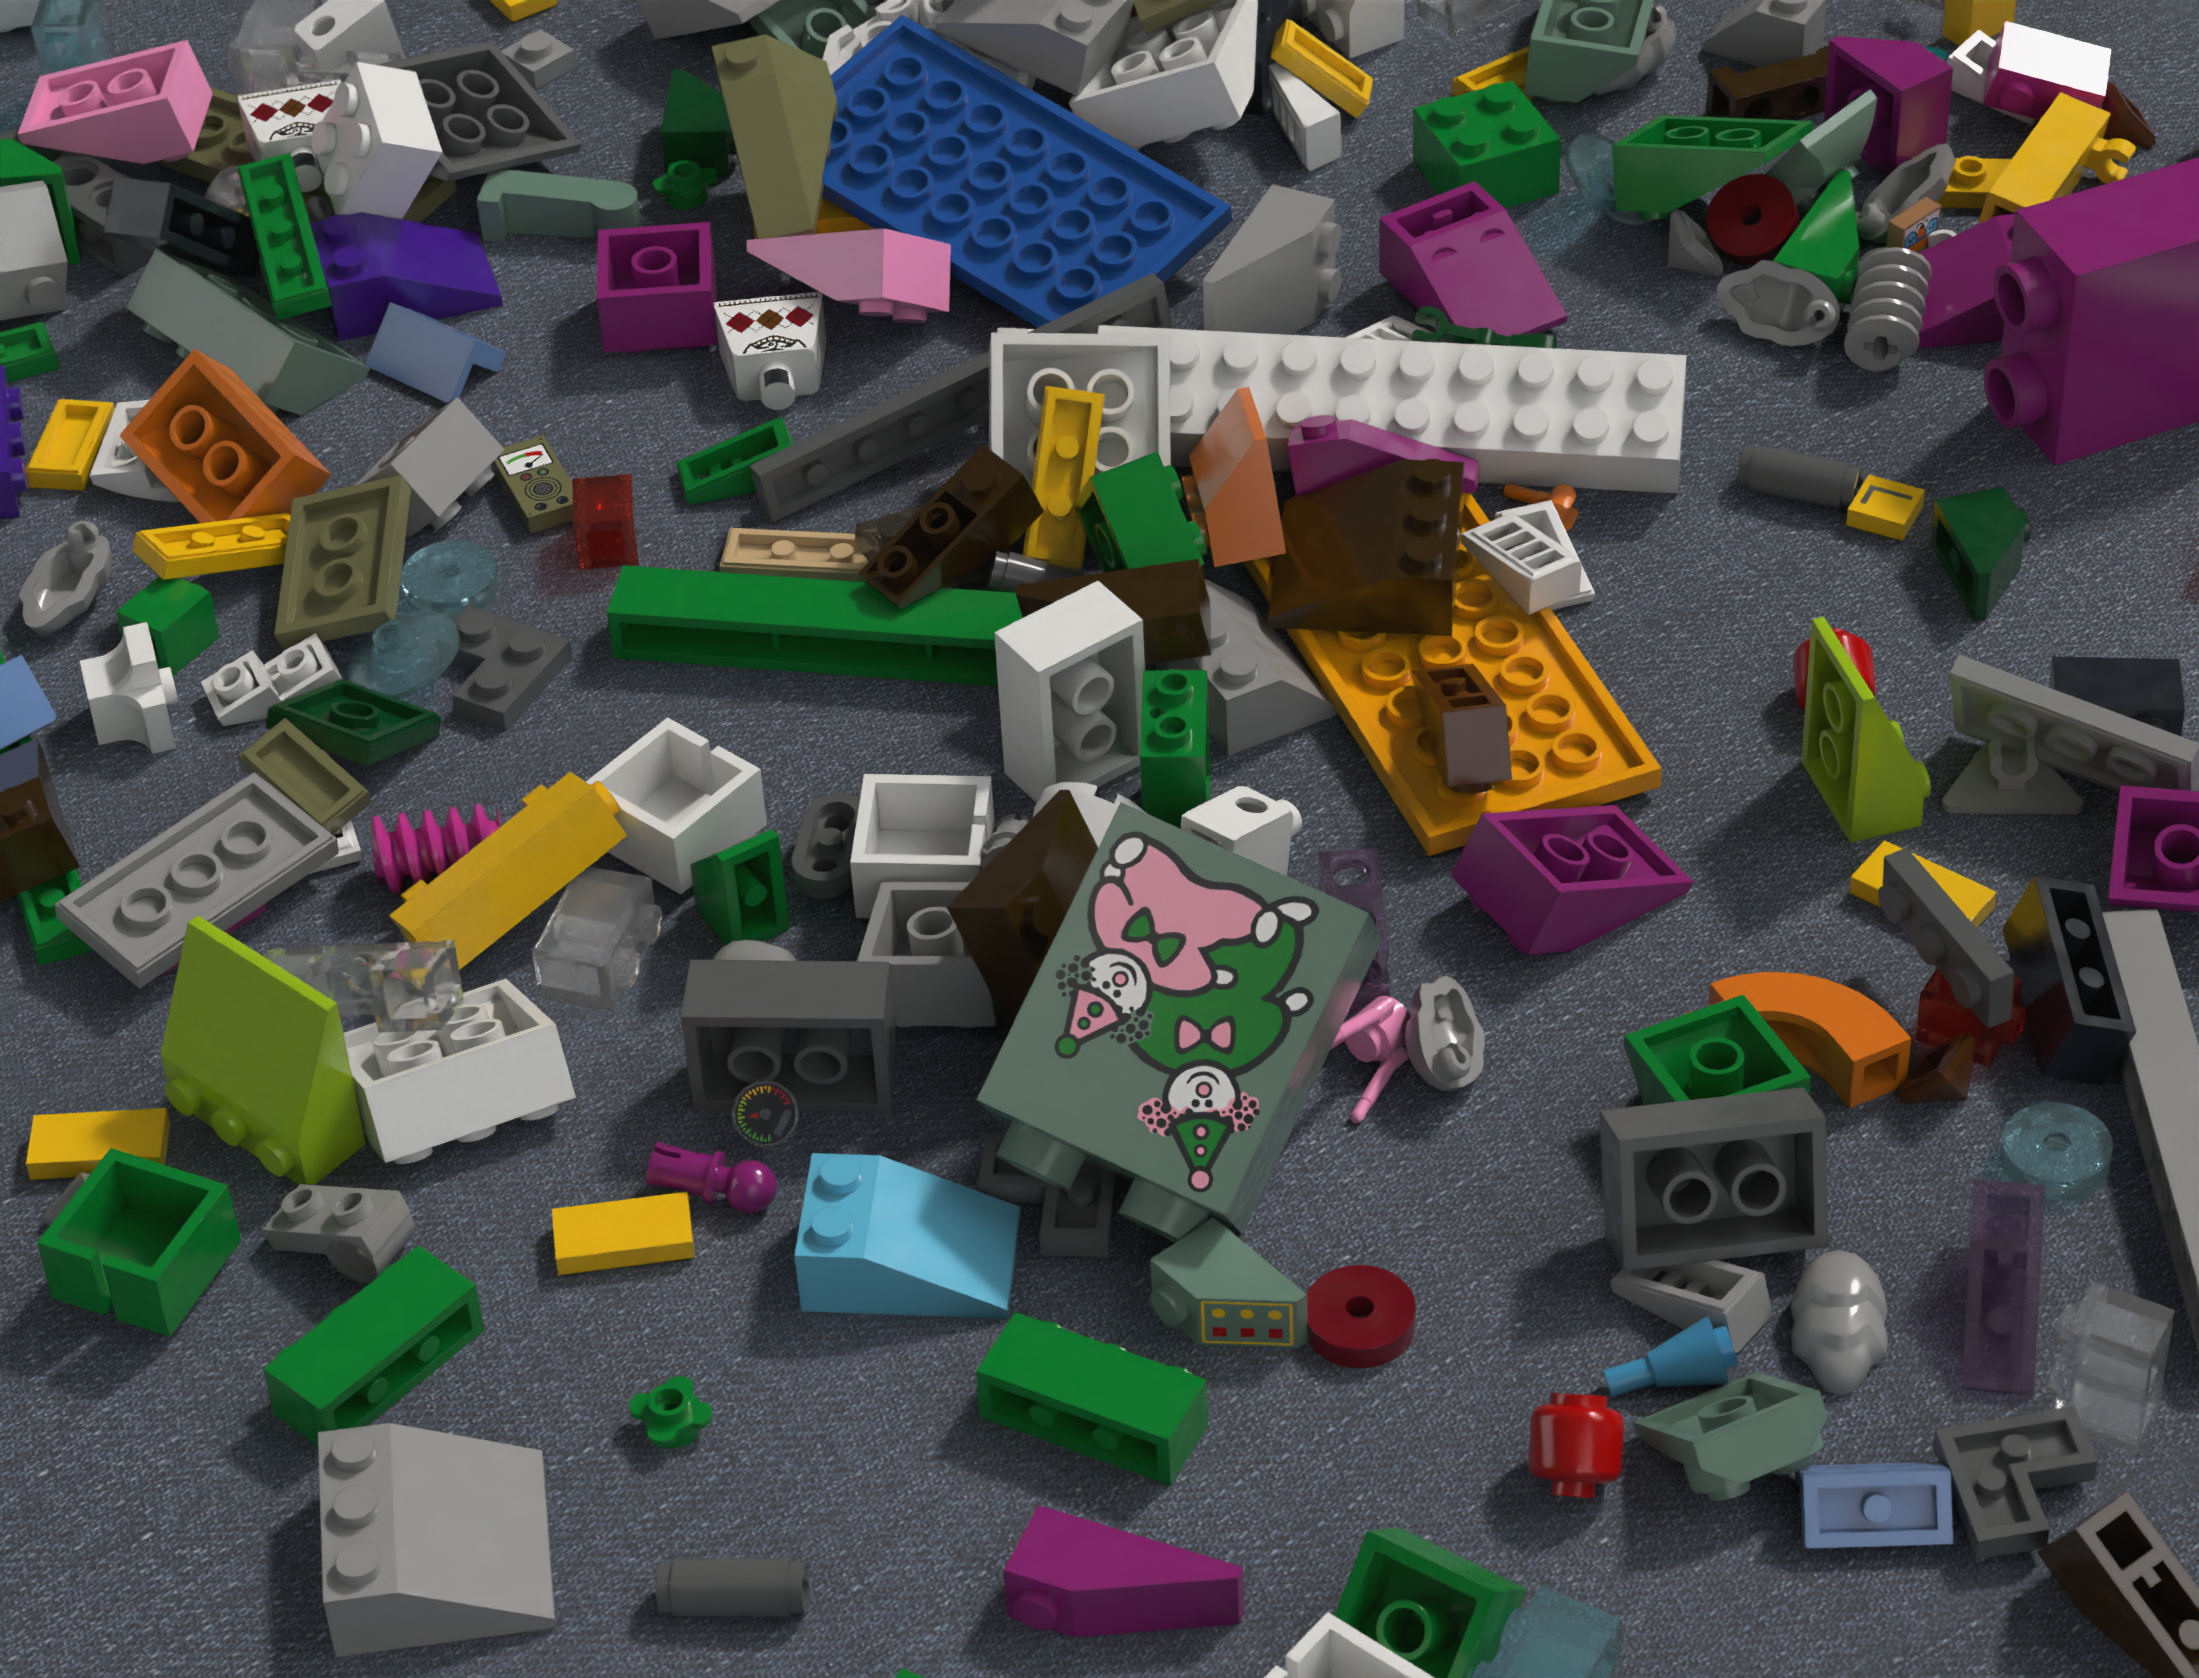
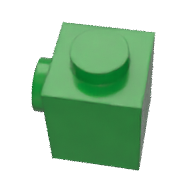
M158 576L116 611L122 637L123 627L148 623L158 669L170 667L172 676L177 674L220 637L214 613V602L210 592L197 583H190L181 578L163 580Z

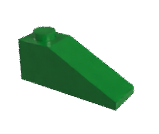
M1842 169L1837 172L1773 260V262H1777L1789 269L1805 270L1821 280L1833 292L1840 306L1839 316L1847 305L1852 304L1854 299L1853 292L1857 282L1859 241L1851 173Z

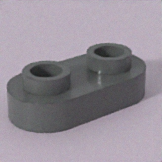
M833 793L817 798L807 807L792 855L794 884L804 895L816 899H832L845 894L853 887L850 861L860 799L849 794Z

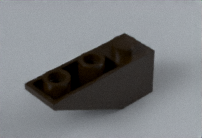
M982 445L864 566L858 575L898 608L902 609L992 560L995 551L1005 553L1039 518L1044 509L1025 476L986 446Z

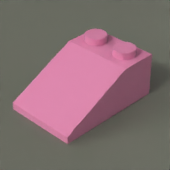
M188 40L39 76L17 136L22 144L139 164L159 160L173 162L194 152L213 93Z
M884 228L747 240V252L836 301L858 305L860 315H893V322L918 324L926 322L927 313L949 312L951 244Z

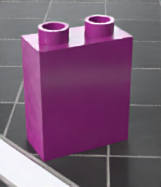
M2199 157L2016 210L2010 263L1997 268L1993 282L1996 305L2004 322L2001 356L1989 361L1984 371L1986 398L1997 421L2005 428L2021 426L2054 465L2199 422Z

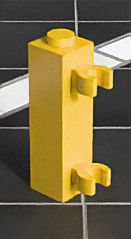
M2060 92L1988 191L1978 224L1995 216L2015 214L2018 209L2070 195L2088 168L2094 170L2096 176L2105 184L2125 179L2129 170L2116 165L2111 158L2127 164L2134 155L2136 146L2120 138L2109 141L2103 139L2111 113Z
M569 772L549 789L540 784L520 800L525 808L428 885L420 879L400 895L405 903L389 916L428 967L447 981L628 836L614 817L621 811V808L601 782L597 780L590 785L572 772Z

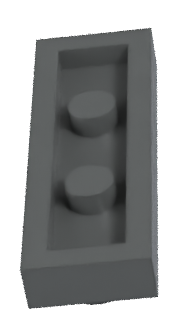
M1908 848L1884 856L1883 886L1879 888L1878 897L1887 919L1893 924H1900L1914 941L1921 959L1927 965H1934L1950 983L1953 995L1959 1004L1965 1008L1970 1007L1987 1028L2010 1020L2012 1014L2014 971Z

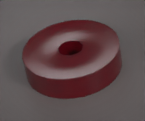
M1748 174L1726 183L1712 198L1706 217L1709 234L1718 251L1728 260L1747 266H1754L1761 260H1774L1800 223L1799 211L1789 189L1776 178L1763 174ZM1754 214L1762 215L1758 223L1754 225L1744 224L1749 216Z
M1350 1265L1334 1269L1318 1278L1307 1292L1308 1343L1321 1357L1340 1366L1370 1368L1388 1363L1400 1356L1409 1347L1414 1338L1416 1304L1413 1293L1400 1277L1379 1267ZM1355 1315H1364V1316H1366V1317L1358 1318V1317H1353V1316H1355Z

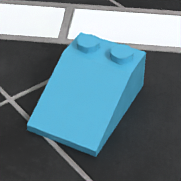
M812 1153L794 1255L801 1311L1008 1319L1021 1219L1020 1206L880 1155Z

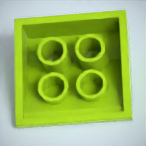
M197 915L187 923L160 1053L167 1080L165 1085L167 1098L181 1114L185 1116L193 1114L211 1126L217 1135L228 1145H240L258 1157L272 1174L278 1177L285 1175L299 1185H315L366 1144L338 1004Z

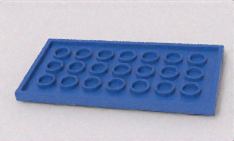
M904 15L899 16L830 75L837 98L838 111L836 121L832 123L830 134L831 150L829 159H826L824 167L822 197L874 229L884 228L951 244V276L1037 328L1151 273L1162 282H1167L1233 221L1231 205Z

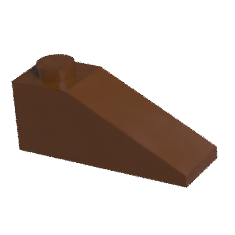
M1472 663L1412 671L1413 685L1437 769L1448 787L1457 786V791L1462 793H1480L1494 789L1495 781L1511 780L1512 771L1506 704L1476 666Z

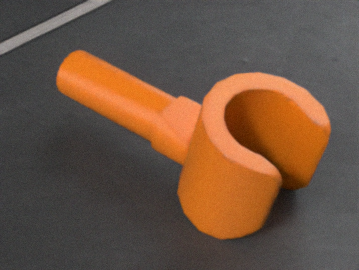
M1512 483L1506 484L1504 488L1505 497L1527 504L1552 500L1566 531L1571 529L1579 515L1577 509L1571 508L1576 499V493L1570 485L1559 484L1552 489L1551 493L1536 491Z

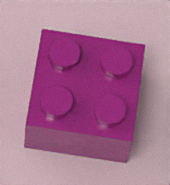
M710 222L598 230L597 304L604 353L622 351L636 353L650 349L677 347L692 349L705 345H717V326L714 302H717L716 270Z

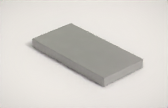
M1958 655L1950 671L1954 725L1957 732L1989 744L1992 740H2000L2002 749L2018 755L2024 753L2026 740H2034L2037 746L2039 763L2119 793L2120 785L2199 791V743Z
M253 772L55 903L57 919L140 989L180 962L187 923L198 915L222 931L227 930L339 854L338 841L324 827L257 773Z

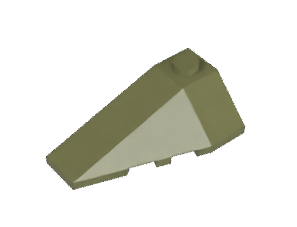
M766 34L711 46L757 238L765 239L815 234L824 189L822 181L826 159H829L831 150L830 134L832 123L836 121L838 111L837 98L827 61Z

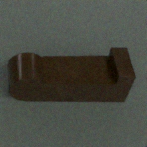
M1829 45L1819 48L1815 55L1810 54L1736 74L1729 66L1709 71L1705 113L1709 117L1796 121L1824 112Z

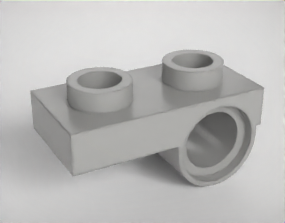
M300 1184L283 1199L281 1208L262 1231L274 1250L326 1254L332 1265L344 1276L358 1283L370 1284L387 1267L415 1231V1224L410 1215L411 1210L400 1191Z

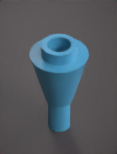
M1708 1316L1647 1352L1646 1357L1605 1369L1603 1374L1610 1396L1614 1397L1654 1384L1656 1387L1729 1384L1726 1370L1738 1367V1362L1726 1326L1713 1329Z

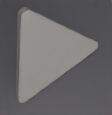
M1992 740L1990 744L1986 742L1983 744L1942 798L1941 808L1947 813L2076 815L2082 812L2083 799L2052 767L2038 762L2037 746L2034 740H2026L2024 745L2025 751L2022 755L2002 749L2000 740Z

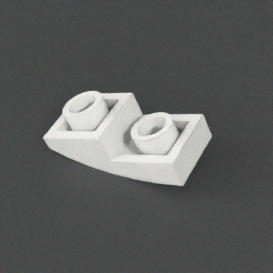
M314 633L297 645L289 647L266 664H263L252 650L234 662L223 666L218 672L203 680L201 684L218 720L223 726L265 719L267 718L269 707L340 680L342 677L327 647L318 635Z

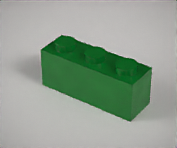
M418 1245L398 1262L387 1266L373 1282L349 1301L334 1308L325 1320L295 1344L281 1350L274 1360L263 1368L274 1415L317 1446L318 1432L368 1426L484 1332L476 1285Z
M1017 1312L1013 1314L976 1370L981 1418L1169 1486L1175 1481L1208 1427L1206 1379L1195 1376L1184 1368L1161 1364L1130 1353L1119 1345L1105 1344L1065 1330L1054 1322L1040 1321Z

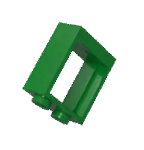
M1172 669L1143 671L1140 739L1142 810L1180 829L1183 814L1211 799L1207 670Z

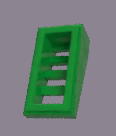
M776 418L678 461L676 466L689 505L755 493L756 488L749 466L796 444L783 418ZM711 474V476L702 480L700 478V475Z

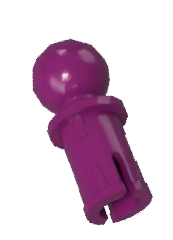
M659 1141L654 1146V1152L652 1151L646 1181L649 1185L672 1188L701 1196L704 1203L709 1205L715 1203L719 1193L725 1194L731 1206L743 1213H756L768 1208L775 1199L778 1186L775 1175L769 1166L757 1160L743 1161L729 1168L726 1167V1154L724 1152L717 1151L712 1156L680 1149L679 1147L667 1145Z

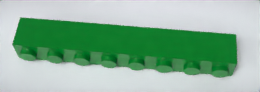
M622 565L607 610L612 655L615 659L998 686L994 632L1023 618L1016 594L1011 592L939 588L900 609L866 582Z

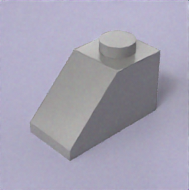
M1750 0L1728 13L1704 41L1703 51L1758 67H1765L1810 54L1815 55L1819 48L1824 47L1827 0Z

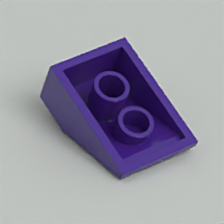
M364 212L350 215H334L323 221L310 223L332 306L327 307L338 341L378 333L389 303L419 312L435 320L503 305L502 296L477 233Z

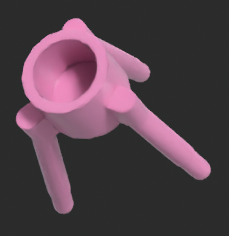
M1389 996L1377 997L1359 1013L1344 1022L1331 1047L1332 1049L1345 1042L1349 1051L1357 1059L1363 1062L1380 1061L1381 1063L1350 1115L1353 1123L1362 1122L1393 1072L1409 1058L1402 1044L1405 1043L1406 1025L1411 1016L1403 1004Z

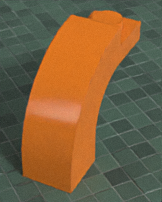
M1788 972L1742 974L1710 983L1708 1006L1744 994L1798 1062L1823 1077L1849 1108L1901 1088L1908 1078L1911 1037L1886 1010L1868 997L1847 986L1811 975Z

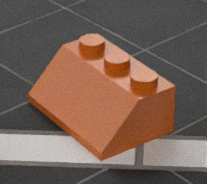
M195 348L119 435L199 523L288 513L291 516L293 499L316 494L332 475L232 369Z
M1239 388L1189 455L1192 475L1181 477L1190 520L1195 521L1200 528L1206 548L1209 547L1214 567L1286 554L1267 438L1250 388Z

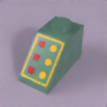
M1214 1217L1150 1259L1152 1285L1150 1301L1155 1313L1167 1326L1172 1328L1177 1326L1198 1345L1298 1348L1308 1341L1307 1294Z

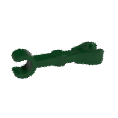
M1431 306L1421 307L1416 312L1415 322L1431 325L1436 329V332L1426 333L1422 330H1414L1411 336V341L1557 348L1556 339L1548 334H1511L1510 337L1496 334L1495 331L1489 328L1473 329L1450 324L1441 310Z

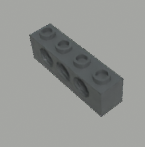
M20 126L0 136V139H13L22 144L17 136ZM22 144L62 167L80 250L124 278L149 263L154 252L104 233L107 219L106 208L111 198L115 177L129 178L127 175L116 172L92 155Z

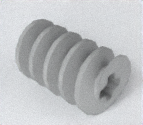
M1880 247L1867 251L1860 258L1857 282L1853 292L1854 299L1850 307L1851 315L1847 323L1848 331L1844 339V348L1851 361L1863 369L1877 373L1888 371L1899 365L1901 359H1906L1916 352L1920 341L1919 333L1923 325L1922 316L1926 308L1925 299L1929 291L1928 283L1932 275L1930 263L1922 255L1913 250L1899 247Z

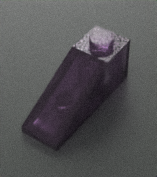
M1975 1179L1973 1181L1969 1198L1965 1260L1961 1390L2033 1396L2045 1185Z

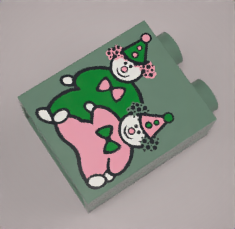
M1120 802L976 1099L999 1122L1009 1126L995 1156L1037 1179L1066 1191L1071 1190L1084 1161L1100 1169L1112 1172L1132 1183L1118 1213L1135 1224L1175 1243L1204 1224L1207 1218L1211 1219L1213 1217L1223 1226L1243 1234L1382 942V938L1370 913Z

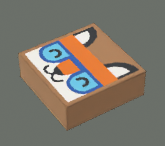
M1926 197L1889 220L1886 247H1899L1913 250L1916 253L1928 249V235L1933 231L1939 230L1941 205Z

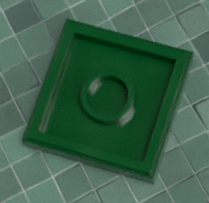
M340 679L269 707L266 728L270 730L286 718L320 749L368 766L439 737L441 716L364 686Z

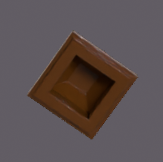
M2108 82L2101 109L2111 113L2103 139L2120 138L2131 142L2133 145L2151 148L2157 143L2155 140L2156 136L2140 109L2114 83Z
M1970 1032L1961 1033L1924 1051L1900 1089L1899 1097L1904 1103L1967 1099L1976 1038Z

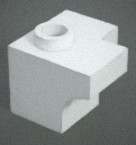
M147 622L123 627V637L115 649L103 656L80 661L98 744L103 745L116 741L132 740L145 744L152 754L176 749L167 705L178 703L171 668L158 669Z

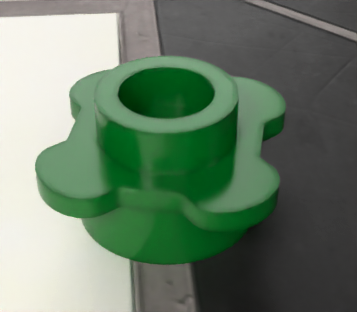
M678 160L669 164L668 172L663 177L656 178L653 181V190L657 194H665V200L668 205L676 209L688 210L697 208L708 200V185L716 183L718 177L716 170L713 168H700L694 161Z
M675 1376L668 1379L665 1384L654 1388L650 1394L639 1393L629 1403L630 1415L644 1422L647 1438L651 1443L661 1448L674 1449L688 1445L696 1439L701 1428L710 1424L713 1417L711 1406L698 1400L693 1393V1382L683 1376Z

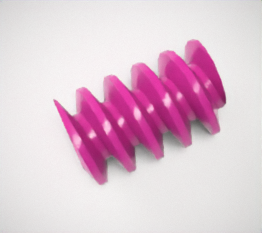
M474 805L471 820L468 824H464L456 807H449L445 825L441 827L438 826L431 810H424L419 829L413 830L406 814L398 813L393 832H387L380 816H373L371 821V841L378 887L382 877H384L393 894H400L403 892L406 877L409 874L414 884L421 879L428 885L432 872H436L437 876H439L502 826L499 807L495 820L489 821L482 805Z

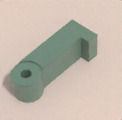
M501 169L488 172L477 198L483 241L504 242L508 233L594 239L595 237L597 238L598 230L641 227L637 191L628 183L620 181Z

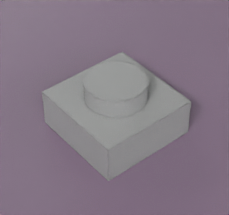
M541 29L524 36L520 41L501 51L534 89H538L576 68L574 49Z

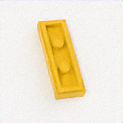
M1045 386L1031 488L1044 512L1026 530L1023 549L1024 556L1081 572L1086 533L1073 503L1088 479L1095 472L1105 394Z
M288 513L143 530L135 533L132 551L163 580L284 564L290 515Z

